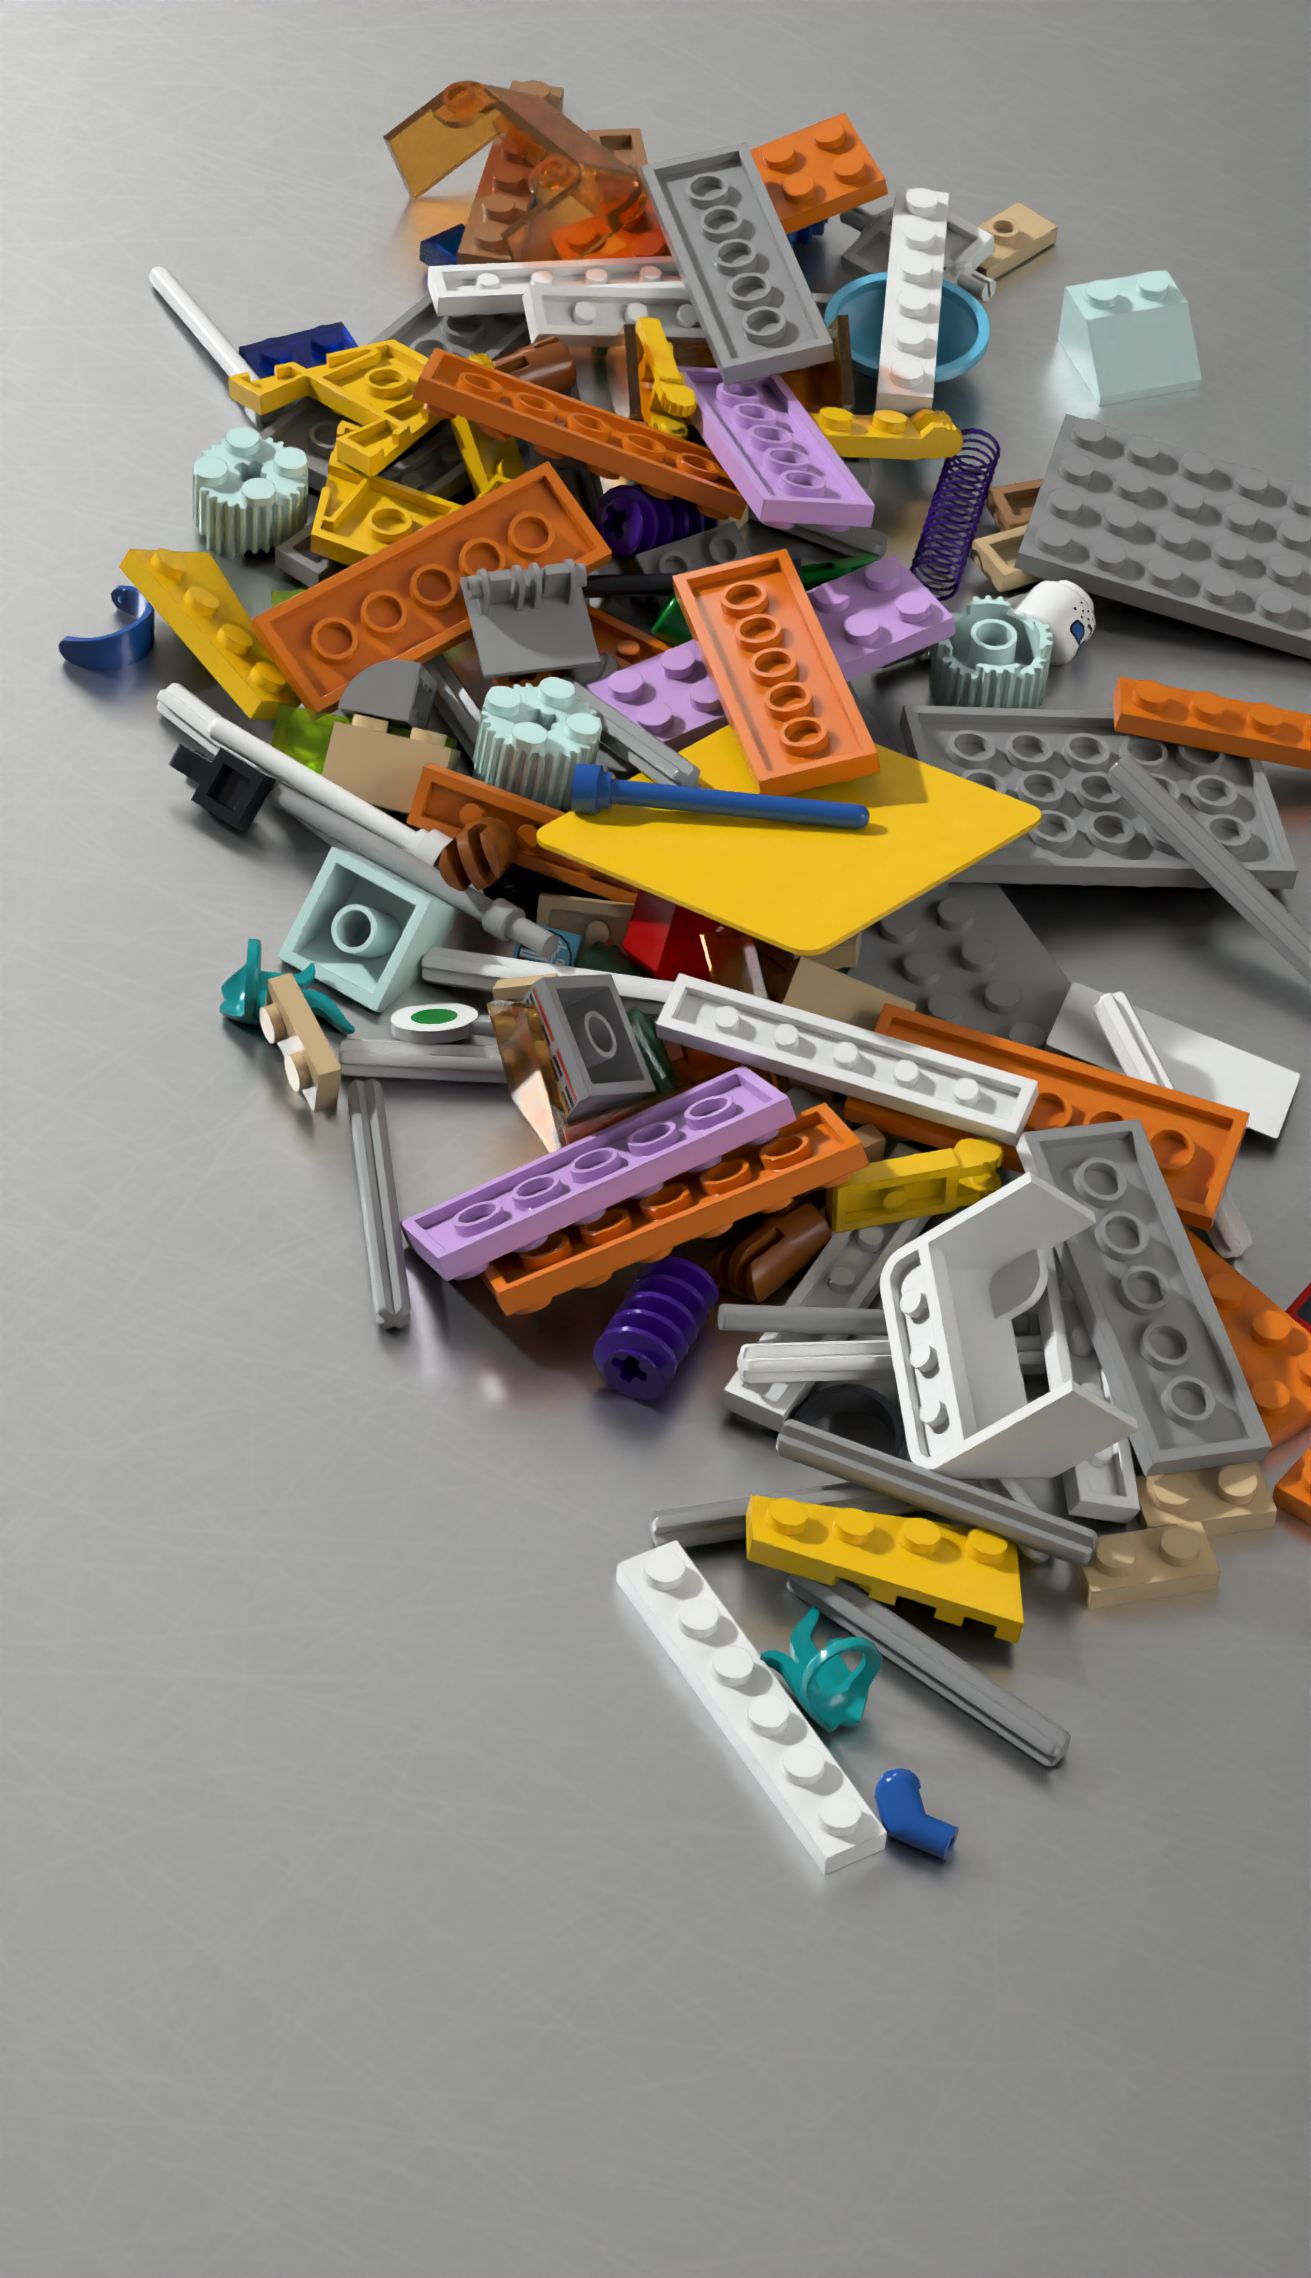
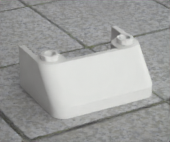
M1030 1171L896 1250L885 1263L880 1276V1292L910 1459L913 1464L954 1479L1052 1478L1138 1431L1137 1420L1072 1380L1067 1381L1029 1404L1027 1403L1011 1319L1030 1309L1041 1298L1048 1280V1269L1044 1253L1096 1223L1093 1211Z

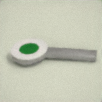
M429 1002L411 1005L396 1011L390 1018L392 1035L399 1040L411 1043L451 1044L473 1034L506 1039H526L525 1022L522 1014L478 1015L477 1010L473 1007L460 1003Z

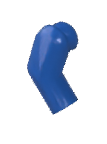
M903 1768L885 1772L876 1784L874 1798L887 1835L946 1860L955 1844L958 1827L925 1814L919 1791L921 1784L913 1772Z

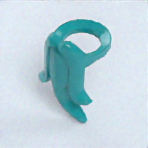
M248 939L246 964L230 976L221 986L224 1002L220 1005L219 1012L229 1019L251 1025H261L259 1010L265 1006L268 979L287 974L261 971L262 944L260 940ZM310 963L304 971L293 974L315 1017L324 1019L340 1033L349 1035L355 1032L354 1026L348 1022L337 1005L326 994L308 990L313 985L316 970L314 963Z
M812 1605L809 1612L793 1629L790 1636L789 1656L777 1650H768L761 1654L760 1660L783 1676L800 1705L823 1729L832 1732L839 1726L854 1728L863 1715L869 1686L881 1668L882 1656L875 1644L863 1637L829 1640L826 1647L819 1652L811 1641V1634L818 1621L819 1609L816 1605ZM847 1651L863 1653L861 1662L852 1673L840 1657V1653Z

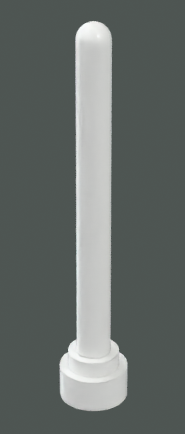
M162 266L153 268L149 275L151 284L227 375L231 377L248 372L250 381L260 379L171 272ZM291 402L262 416L245 407V412L260 431H263L295 405V403Z
M217 717L209 722L207 732L214 741L336 813L440 870L439 861L442 850L453 840L437 829H433L430 832L420 829L416 832L225 718Z

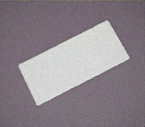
M1072 982L1046 1044L1106 1070L1125 1075L1093 1012L1094 1005L1100 1001V997L1104 993L1080 983ZM1132 1005L1176 1091L1248 1112L1250 1116L1247 1128L1271 1138H1278L1301 1077L1299 1073Z

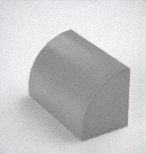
M408 660L379 662L364 669L351 680L341 696L338 709L351 722L354 714L388 721L387 733L410 737L412 727L423 730L428 728L437 682L421 663Z

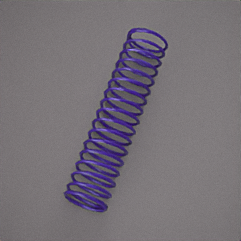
M962 429L961 433L962 436L978 434L987 437L994 443L996 452L989 444L981 440L969 438L963 439V443L975 442L986 446L992 452L994 459L978 448L961 447L962 451L972 450L983 454L990 463L987 464L982 459L970 455H954L952 458L947 457L944 460V466L941 469L931 506L928 509V515L923 531L920 534L915 556L912 559L910 571L925 587L939 592L954 589L952 593L946 596L936 597L938 601H946L954 597L959 590L964 567L967 564V558L969 557L972 542L977 532V525L980 523L982 510L987 499L988 488H990L995 468L1000 458L1001 449L998 441L990 433L981 429ZM961 459H974L982 463L983 465L974 466L972 464L965 463ZM961 466L968 467V468H973V469H975V470H978L979 472H978V473H975V472L967 471L966 469L962 468ZM957 467L961 471L955 472L953 468ZM954 475L958 479L953 480L950 476ZM960 475H968L975 478L976 481L965 479ZM983 475L984 479L981 480L978 476ZM957 483L967 484L969 486H972L974 489L962 487ZM948 484H952L957 488H950ZM975 484H981L982 487L978 488ZM954 491L964 492L972 497L962 496ZM946 492H950L954 496H947ZM972 492H979V495L976 496ZM951 499L961 500L969 505L959 504ZM947 500L951 504H944L943 501ZM969 500H976L977 503L973 504ZM943 508H944L945 510L949 511L950 513H948V512L942 513V511H941L940 509H943ZM950 508H958L966 513L955 512ZM967 508H973L974 511L970 512ZM947 516L957 517L963 521L952 520ZM970 516V517H971V520L968 521V520H967L966 518H964V517ZM937 517H942L947 521H940ZM944 524L953 525L961 530L949 528ZM966 524H967V525L969 526V528L965 529V528H964L963 526H961V525H966ZM939 525L944 529H937L935 526ZM937 533L938 535H940V536L943 537V538H939V537H936V538H935L932 534ZM943 533H950L958 538L948 537ZM958 533H965L966 536H965V537H962V536H961L960 534H958ZM939 541L949 542L955 546L945 545ZM956 541H962L964 544L960 546ZM930 542H935L940 546H932ZM936 549L945 550L949 553H952L953 555L941 553ZM959 549L961 553L957 554L953 550ZM928 550H932L933 552L937 553L938 555L929 554L927 551H928ZM935 558H941L950 563L941 562L936 560ZM949 558H957L958 561L954 562ZM932 563L941 565L949 571L944 572L941 570H937L931 567L929 564ZM924 564L935 573L943 575L952 574L954 578L948 580L933 578L921 568V565ZM916 568L932 581L939 583H952L955 581V584L948 588L932 587L922 581L918 576Z

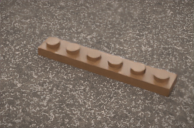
M535 80L525 82L512 81L457 252V265L516 262L562 111L564 88L548 86L544 82Z

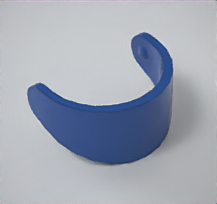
M119 585L111 592V599L114 605L121 611L137 618V620L124 629L100 637L80 638L67 636L60 641L59 651L68 662L90 670L111 671L132 666L145 658L153 647L155 640L154 607L136 587Z

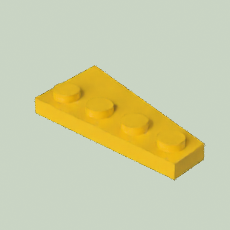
M165 548L157 550L129 549L119 565L121 571L244 713L254 720H291L302 702L252 631V620L211 554L171 551Z
M751 1495L746 1512L747 1560L829 1586H833L840 1578L857 1583L860 1588L869 1593L868 1598L893 1606L897 1596L937 1608L934 1615L935 1619L962 1626L964 1617H968L996 1626L994 1637L1018 1644L1024 1619L1017 1543L1006 1540L1002 1534L983 1527L974 1528L933 1522L924 1518H906L865 1512L856 1508H838L797 1502L788 1498L776 1499Z

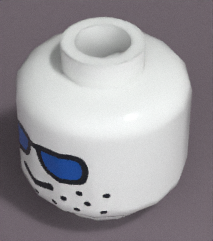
M1060 580L1058 582L1043 581L1039 583L1014 610L1015 614L1025 613L1026 619L1034 618L1042 624H1049V633L1053 635L1049 663L1052 666H1063L1068 663L1093 635L1096 625L1093 613L1094 605L1091 598L1081 587L1067 580Z

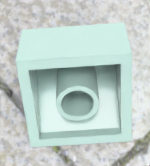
M1167 269L1155 272L1148 271L1108 280H1095L1090 283L1065 287L1058 340L1099 406L1201 388L1202 376L1188 302Z
M331 847L277 957L301 971H304L310 963H314L316 970L315 978L375 1012L382 1013L422 976L421 963L423 955L427 954L430 947H443L461 910L363 856Z

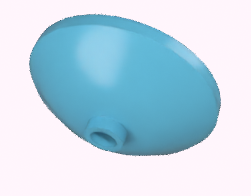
M887 272L864 276L843 286L830 299L824 315V323L833 342L835 355L856 372L878 381ZM944 279L942 281L934 384L949 381L973 368L984 356L990 336L989 319L982 305L963 288Z

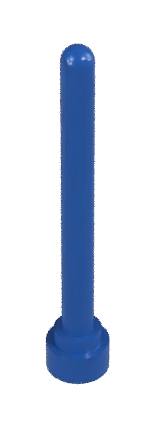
M576 764L571 789L572 812L598 815L600 809L611 810L612 804L850 829H861L868 824L870 819L869 811L860 804L615 779L614 773L604 772L602 765Z

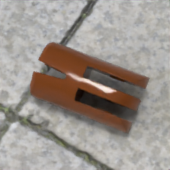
M551 336L492 360L495 363L494 369L558 393L573 388L576 383V369L571 354L563 342H557L559 338L556 336Z
M487 816L480 818L476 822L471 821L442 850L439 861L442 878L448 886L458 891H464L471 883L477 890L491 886L508 871L516 860L518 851L516 835L509 825L497 818Z
M793 1198V1201L787 1207L770 1213L718 1253L710 1263L709 1275L714 1279L716 1285L726 1291H732L740 1297L751 1299L755 1303L760 1304L818 1258L832 1238L827 1220L810 1202H806L792 1211L802 1201L800 1198Z

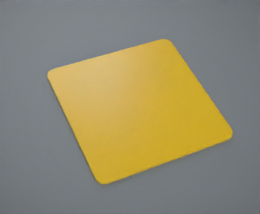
M730 725L677 752L700 769L697 782L702 785L701 788L758 794ZM874 743L878 751L880 772L858 777L849 782H837L800 791L792 796H788L863 805L869 811L870 819L868 824L861 829L612 804L611 810L600 809L598 815L576 813L571 810L542 826L537 831L536 838L537 843L541 847L790 953L814 956L831 950L1036 828L1041 823L1042 813L1031 804ZM642 772L628 779V781L656 783Z

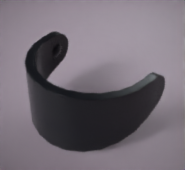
M858 1384L830 1386L818 1391L807 1399L793 1418L796 1421L811 1426L815 1421L837 1412L862 1413L874 1417L884 1423L895 1436V1445L891 1456L906 1460L907 1449L901 1418L894 1405L884 1395L872 1388Z

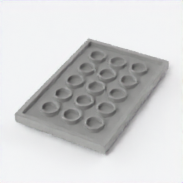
M1069 414L1065 415L1018 551L1014 568L1023 570V573L1049 581L1067 580L1092 594L1311 659V485L1292 482L1263 473L1255 468H1246L1212 458L1202 452L1189 451L1156 441L1148 436L1136 435L1102 425L1095 420L1082 419Z
M903 706L899 725L908 757L1031 804L1042 813V820L1039 826L945 882L966 884L1014 883L1023 885L1062 884L1080 886L1213 888L1107 783L1106 776L1110 771L1109 769L1121 758L1129 755L1159 782L1266 889H1293L1298 868L1261 760L1115 732L1114 711Z

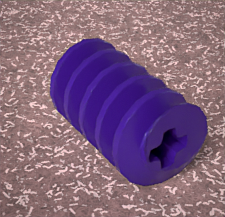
M619 485L609 489L600 498L593 517L594 527L612 551L611 558L617 559L625 557L634 558L635 555L718 527L719 521L699 512L696 509V504L677 496L673 500L660 499L646 493L641 488L642 485Z
M666 1256L661 1260L645 1263L638 1272L636 1280L626 1292V1297L617 1307L615 1315L605 1327V1332L595 1344L593 1359L597 1371L604 1381L619 1394L633 1399L650 1400L660 1397L667 1389L665 1383L669 1382L676 1374L677 1364L685 1358L688 1353V1347L697 1338L698 1329L707 1321L708 1312L718 1302L719 1290L714 1279L698 1265L689 1260L674 1256Z

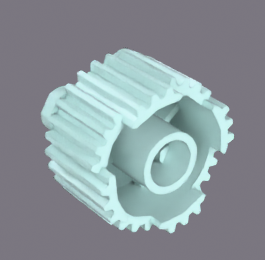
M238 427L230 429L226 433V440H220V445L212 443L210 450L204 449L202 451V457L197 456L196 462L193 465V520H195V527L199 528L200 535H207V550H216V555L218 556L226 554L229 560L235 557H244L246 550H251L253 554H256L259 549L270 552V547H278L305 528L308 515V461L304 451L292 446L285 448L283 441L274 443L271 437L262 440L258 431L251 427Z
M977 596L973 597V601L967 603L966 609H960V614L951 613L954 616L955 635L933 644L929 689H931V696L937 698L936 704L954 707L1038 709V705H1042L1043 698L1045 697L1053 635L1049 633V624H1042L1034 618L1026 619V614L1023 612L1015 614L1014 609L1011 608L1012 604L1004 601L1001 596L996 600H993L990 596H985L984 600L979 599Z
M557 677L543 679L538 687H533L531 683H526L525 687L514 684L513 689L506 686L491 687L482 707L473 756L475 764L472 778L551 808L569 811L571 809V789L576 764L595 765L602 731L601 720L599 717H596L595 709H589L590 704L588 702H580V697L578 695L574 696L575 687L571 682Z

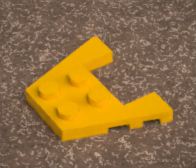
M394 339L326 354L327 364L306 369L293 361L274 366L275 376L250 381L248 372L228 377L230 398L261 416L300 398L310 396L330 407L335 414L346 416L362 425L363 427L336 438L337 458L369 477L381 472L443 419L426 411L423 408V402L412 399L419 376L429 358Z
M342 420L338 425L336 438L361 427ZM336 442L334 452H331L325 487H322L311 531L310 552L341 564L352 566L459 509L462 505L377 475L369 477L337 458ZM495 474L477 498L512 479Z

